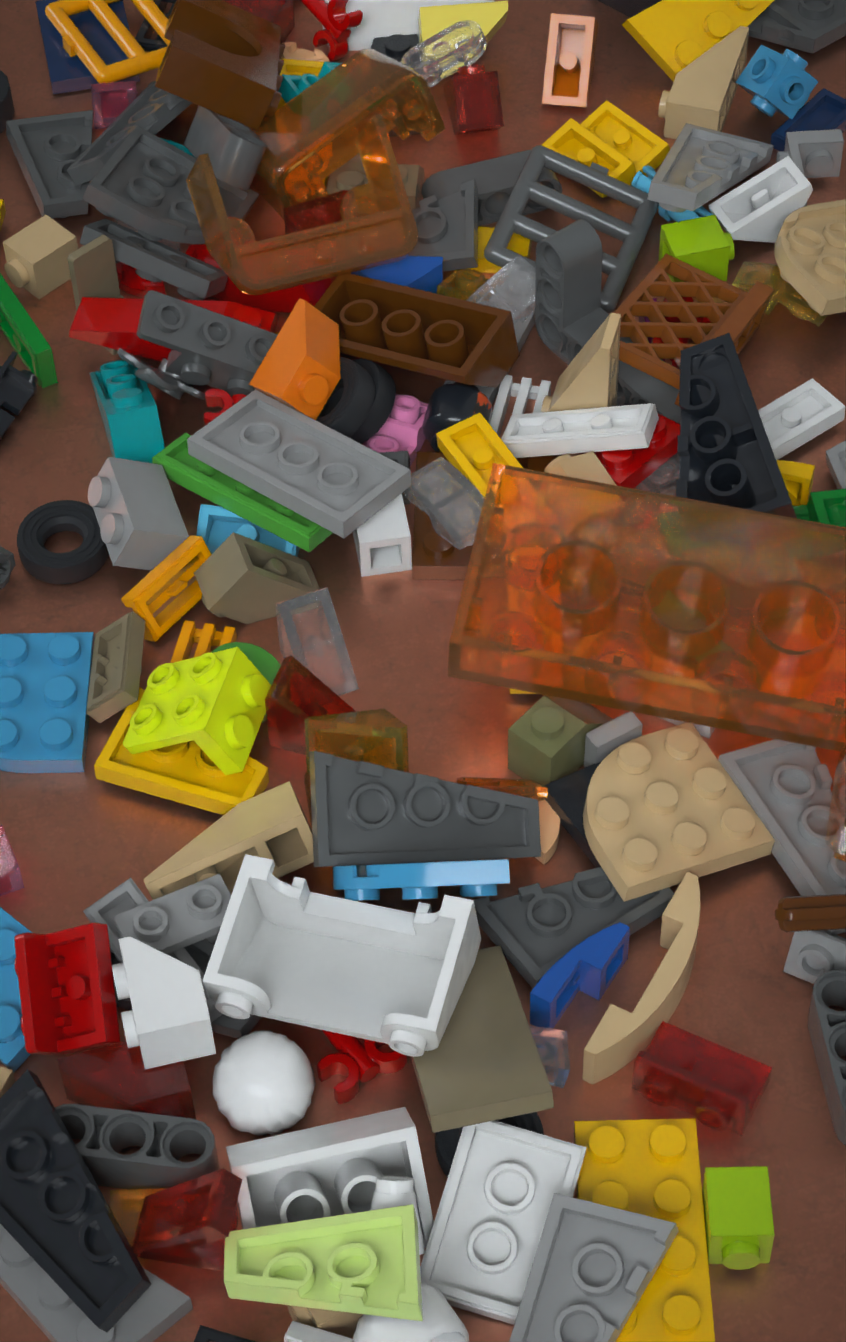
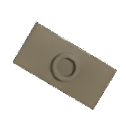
M133 611L95 634L86 714L99 723L138 700L140 675L142 672L141 663L145 620Z

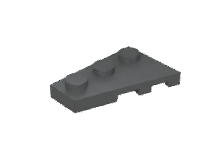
M475 179L459 184L460 191L438 200L435 194L418 201L420 207L396 217L388 213L336 234V277L341 271L348 273L347 255L443 257V271L478 267V188Z

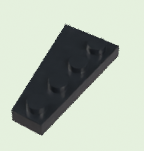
M27 1069L0 1098V1224L99 1329L108 1333L151 1286V1282L36 1074Z

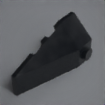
M730 333L681 350L679 392L681 425L677 450L679 454V479H676V497L692 543L724 546L780 534L785 537L801 531Z

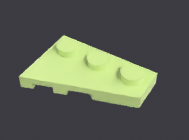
M414 1204L225 1232L224 1284L229 1298L423 1321L418 1221Z

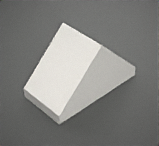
M787 156L712 202L708 207L710 212L716 215L718 222L724 230L731 234L733 240L775 243L784 220L793 211L804 207L813 188L791 158Z

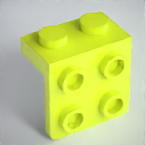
M239 647L214 653L208 652L198 657L174 663H164L158 666L148 677L147 687L136 712L130 719V727L124 738L123 746L131 754H136L194 740L225 775L243 772L275 688Z

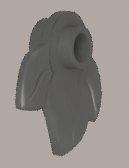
M119 348L117 352L119 357L138 368L135 372L137 378L154 385V387L179 400L184 392L201 400L205 399V394L193 388L192 384L183 381L179 375L165 371L166 359H162L157 369Z

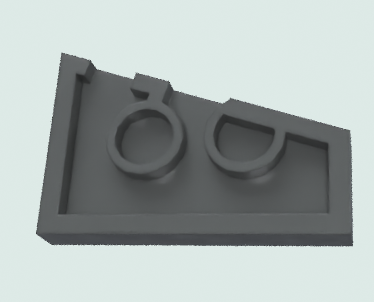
M93 110L6 121V136L42 217L48 215L53 219L88 214V202L82 200L90 181L76 186L67 169L92 144Z
M597 867L575 873L572 881L541 888L540 884L536 883L518 888V895L495 901H490L489 896L475 899L474 905L481 929L496 946L501 945L504 956L533 989L542 976L561 957L593 934L621 922L630 927V935L662 916L674 892L668 887L624 902L602 867Z

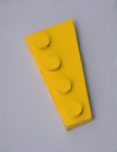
M662 0L627 19L621 25L674 82L679 71L738 27H748L774 0Z

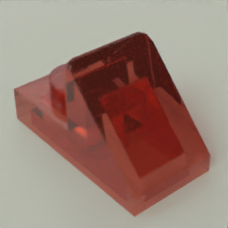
M223 1168L145 1196L132 1243L135 1255L144 1259L216 1271L224 1270L225 1238L229 1236L230 1231L237 1229L238 1215L236 1203L242 1179Z

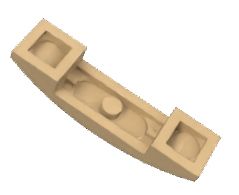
M690 872L685 874L662 914L660 946L668 949V952L633 1013L610 1004L584 1048L582 1080L595 1084L625 1067L658 1036L675 1012L689 982L696 955L701 909L700 887L697 875Z

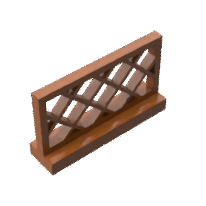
M665 254L613 312L621 314L620 337H630L633 342L625 343L620 340L619 360L679 389L680 392L681 350L730 333L738 355L759 329L775 289L757 281L747 293L677 258ZM667 274L684 282H672ZM651 296L665 297L668 302H654ZM682 297H695L698 302H685ZM712 297L719 298L727 303H715ZM633 316L648 317L650 322H636ZM665 317H678L681 323L667 322ZM695 317L709 318L711 323H698ZM646 337L661 338L663 343H649ZM678 338H691L695 344H681ZM660 359H674L679 369ZM678 393V396L674 404L680 407Z

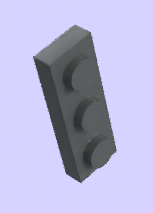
M105 218L85 225L83 228L80 244L86 245L101 235H106L113 243L115 263L122 262L136 268V274L143 279L153 282L165 281L178 287L177 292L186 298L204 300L225 290L229 277L228 272L158 241L146 239L140 233Z

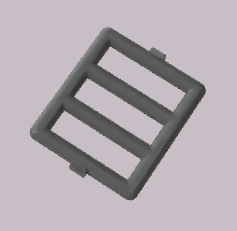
M537 145L532 148L486 245L484 256L487 261L535 282L536 261L507 249V245L513 233L538 243L557 231L522 215L528 200L576 221L578 219L585 220L594 229L623 242L617 257L603 252L602 272L609 276L601 291L600 307L605 312L611 313L618 303L657 212L659 203L647 200L648 193L607 175L609 169L592 162L589 167L547 147ZM543 168L552 170L636 208L637 211L632 223H626L538 183L537 181Z

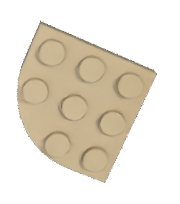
M846 199L801 207L787 216L775 241L774 255L780 269V276L783 280L790 283L808 302L810 308L818 312L820 316L846 312Z
M691 721L637 737L620 745L602 760L590 780L583 810V826L586 839L596 860L624 902L678 885L687 872L695 874L699 878L771 854L775 839Z

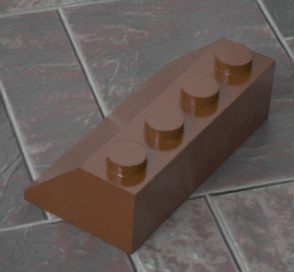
M342 271L314 306L339 324L340 353L463 384L497 388L520 356L511 311Z

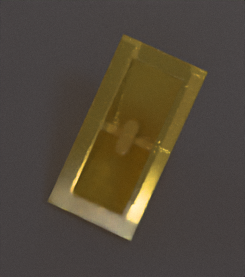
M386 709L312 716L304 719L307 773H310L309 752L311 751L331 754L335 757L358 762L363 761L377 764L385 768L409 773L407 725Z

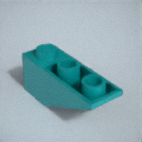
M117 360L105 363L100 366V371L91 372L90 377L112 457L152 463V457L162 451L165 445L157 405L148 385L135 375L138 368L126 361Z

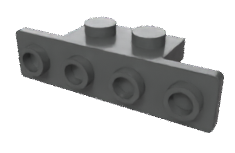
M154 290L148 291L144 296L137 329V336L139 338L172 349L168 355L165 371L179 375L183 381L192 385H208L222 389L231 397L235 394L248 395L255 390L249 383L278 335Z

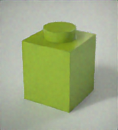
M716 215L661 225L659 261L665 254H668L722 281H727L728 264L730 260L734 259L735 249L731 234L723 232ZM667 274L672 282H684Z
M768 1166L705 1167L702 1195L708 1264H723L730 1269L744 1270L753 1268L759 1263H770L775 1234Z

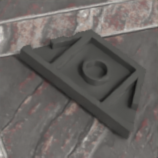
M774 0L748 26L749 36L813 54L846 36V0Z

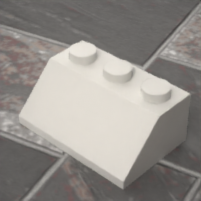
M406 1107L226 1146L242 1229L370 1211L374 1190H376V1178L403 1176L414 1179L413 1191H415L424 1248L427 1247L434 1220L417 1130Z

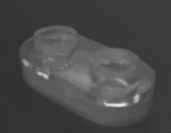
M471 20L460 21L407 51L401 59L400 67L410 86L414 88H430L463 67L475 63L485 52L487 40L477 22Z

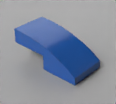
M619 922L602 929L583 940L561 957L542 976L530 992V1024L550 1034L579 991L600 1001L628 959L630 927Z

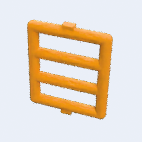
M59 0L46 6L45 15L61 34L63 48L69 56L77 55L99 84L107 85L160 67L170 40L164 38L168 18L153 0H131L167 45V47L146 53L108 5L120 0ZM90 10L129 59L106 65L69 16Z

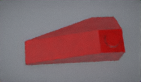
M82 297L69 331L70 338L115 350L121 348L127 353L160 362L163 358L168 360V355L172 350L137 336L144 299ZM182 300L272 333L275 332L280 313L236 301Z

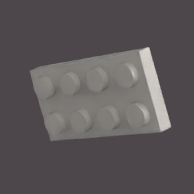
M256 389L187 438L188 455L342 538L351 534L411 486V470Z

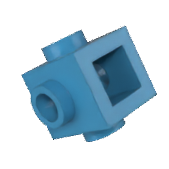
M761 44L735 83L753 96L750 103L767 116L772 118L775 112H778L793 119L799 109L807 102L810 93L818 81L805 71L808 62L789 49L780 54Z

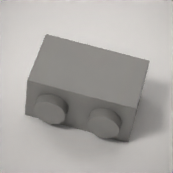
M107 457L100 472L92 478L88 488V501L93 507L97 518L101 539L106 544L113 566L152 571L189 537L163 466L159 464Z

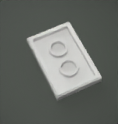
M495 1120L463 1127L420 1266L421 1282L440 1290L450 1306L514 1325L553 1195L557 1193L573 1197L587 1147Z

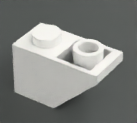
M129 936L118 939L123 963L111 965L118 1000L130 998L132 1010L121 1012L127 1047L140 1046L144 1068L150 1069L216 1054L211 1020L200 971Z

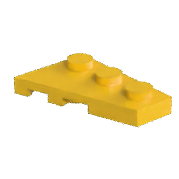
M139 687L138 700L126 707L94 764L95 776L98 780L220 815H225L237 804L263 793L269 783L268 767L250 756L247 759L243 772L225 775L194 740L131 754L123 746V741L130 727V719L136 712L145 690Z

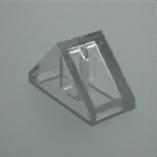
M328 587L275 603L280 652L306 704L311 706L359 689Z

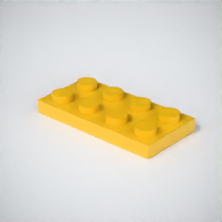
M696 1118L574 1121V1144L587 1147L577 1181V1199L674 1222L679 1230L616 1342H715Z

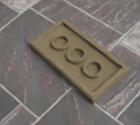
M501 945L479 949L474 966L438 1048L424 1051V1054L419 1057L410 1056L433 1133L554 1108L553 1091Z

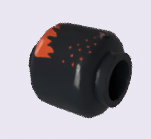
M455 382L438 387L429 399L423 420V434L436 452H441L437 445L436 433L479 412L490 424L492 404L486 395L475 385Z

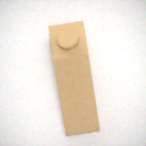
M738 27L676 74L671 90H664L662 92L658 117L665 118L664 137L677 139L686 123L722 132L738 84L735 82L743 72L746 64L749 27Z
M610 313L559 376L553 396L546 395L544 397L541 412L617 406L621 314Z
M290 781L237 804L146 876L144 883L152 899H157L217 874L221 875L232 895L245 854L274 860L275 867L272 874L276 878L313 863L312 829Z

